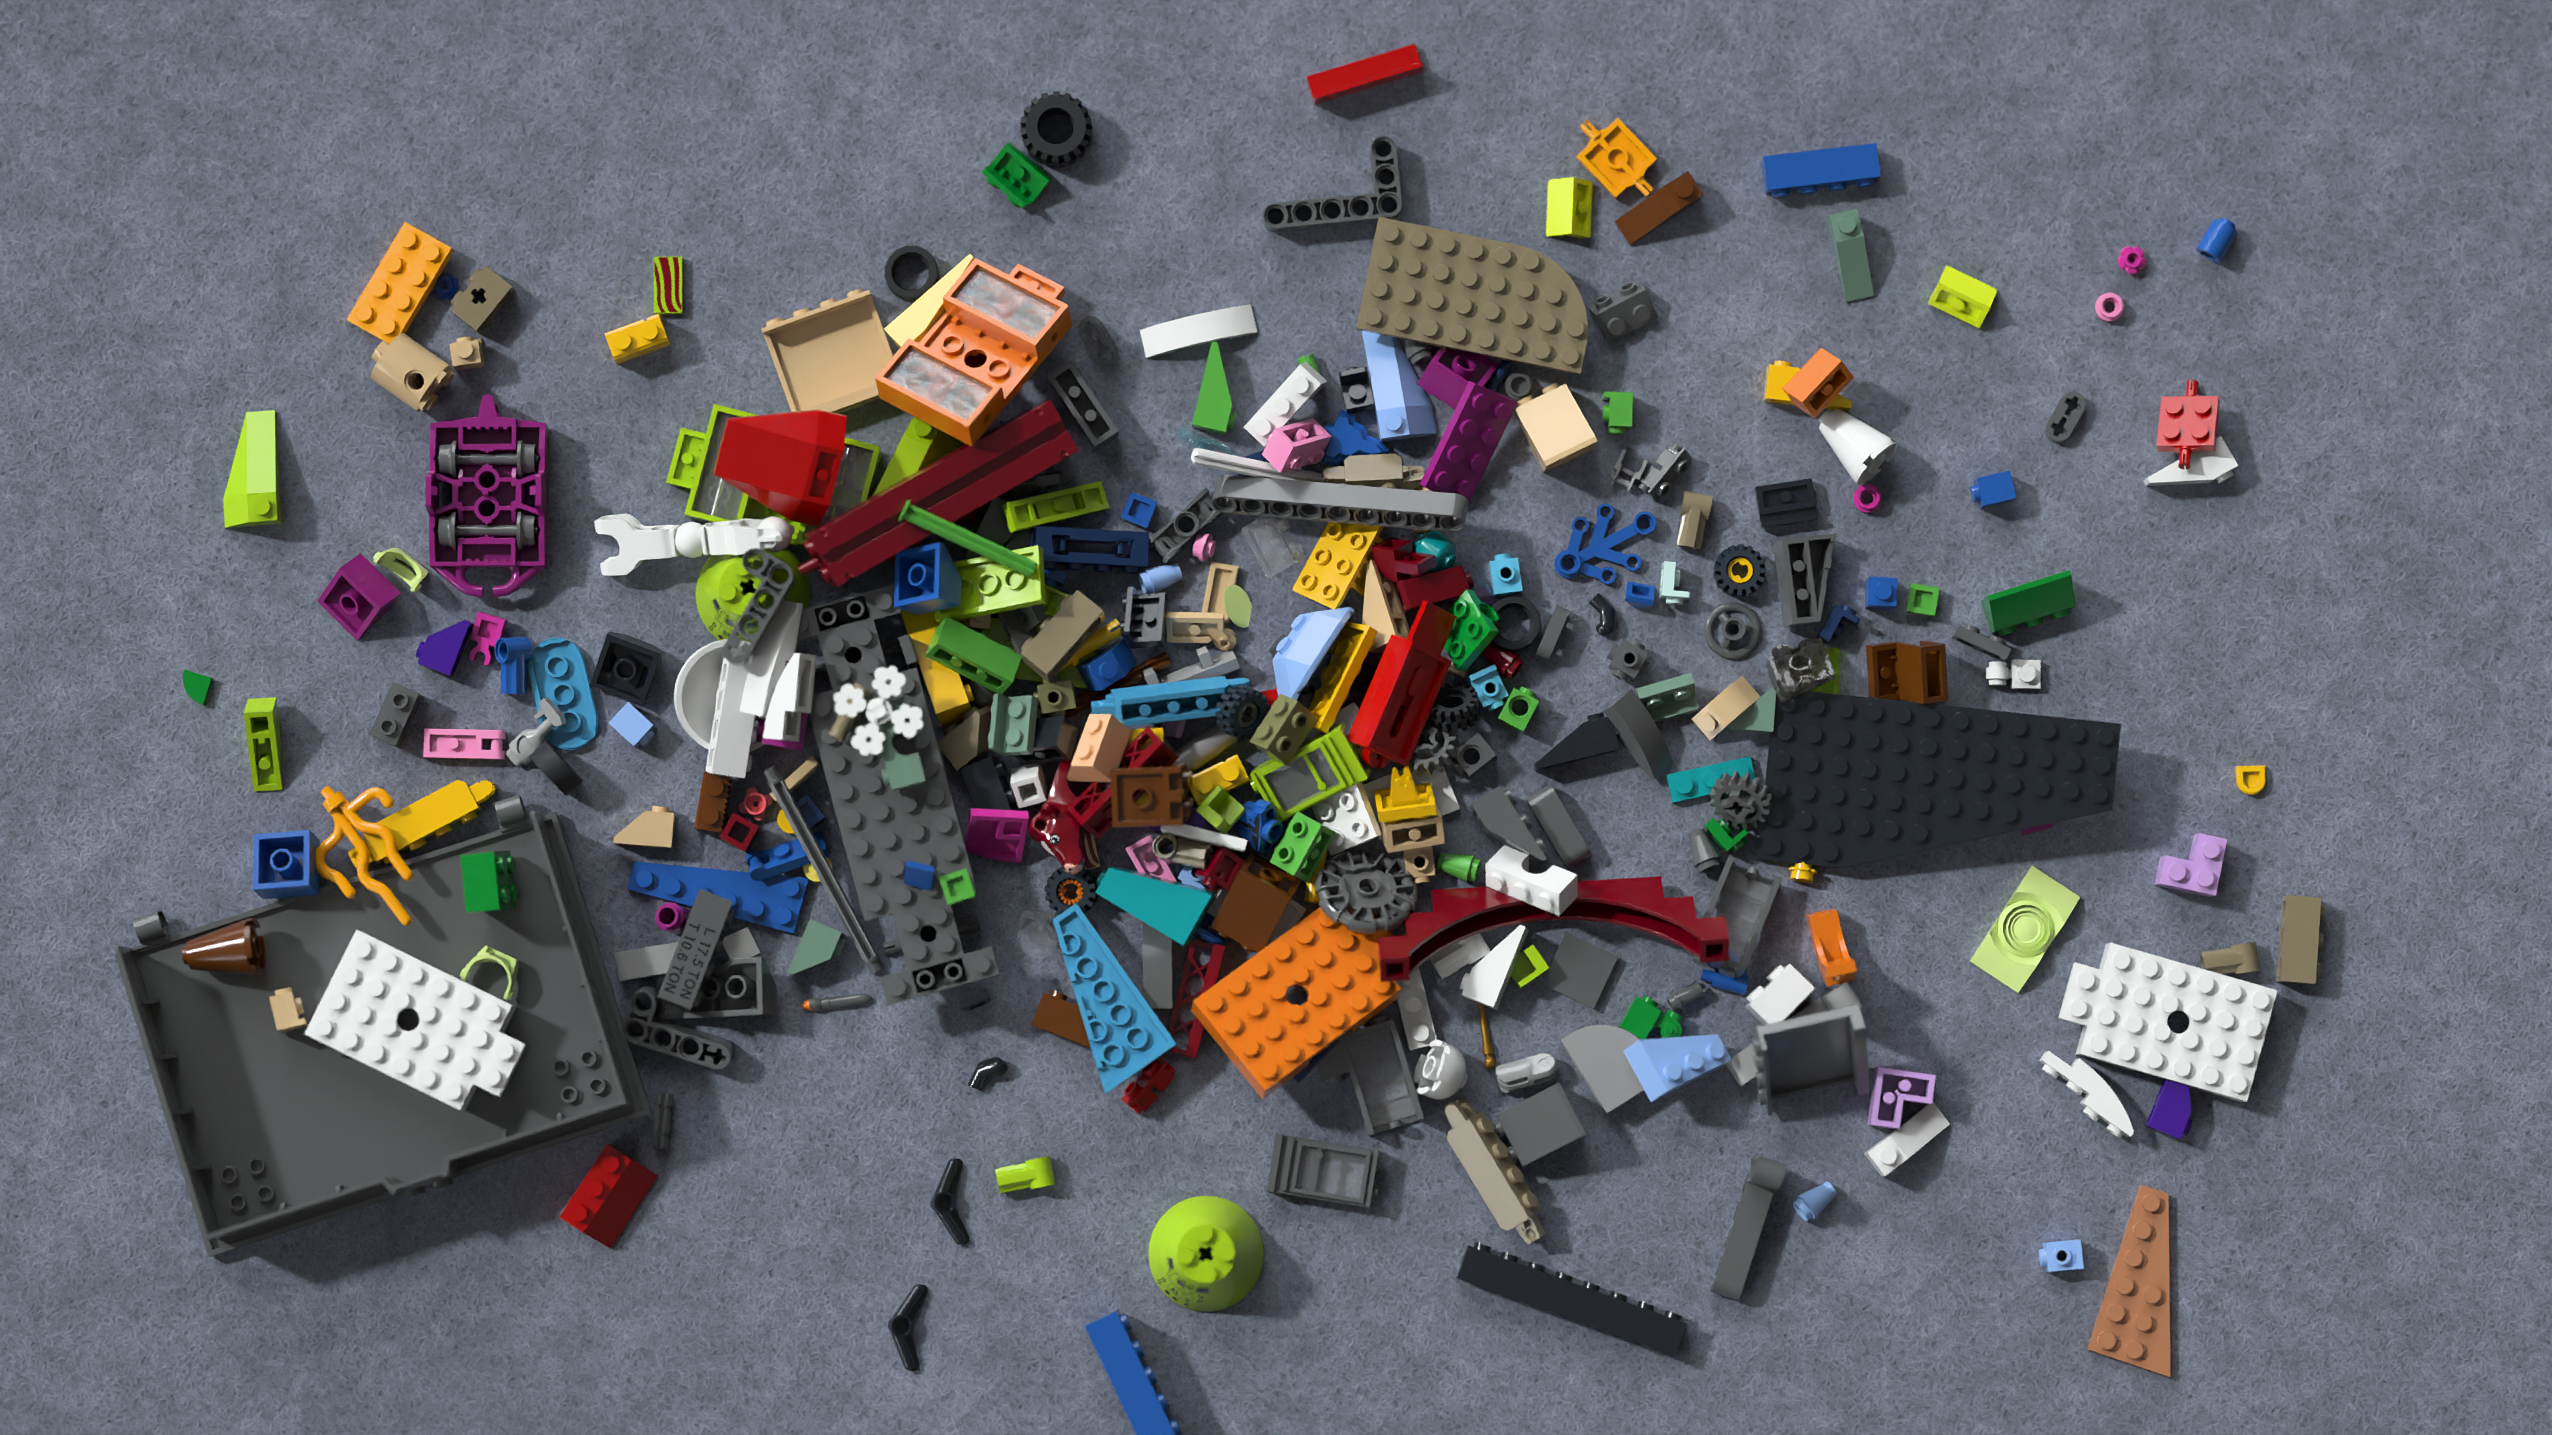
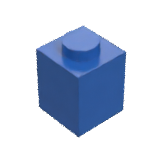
M2010 471L1978 477L1973 481L1974 486L1970 487L1973 502H1978L1980 509L2012 502L2016 499Z
M1868 577L1865 584V608L1887 610L1896 608L1898 578Z

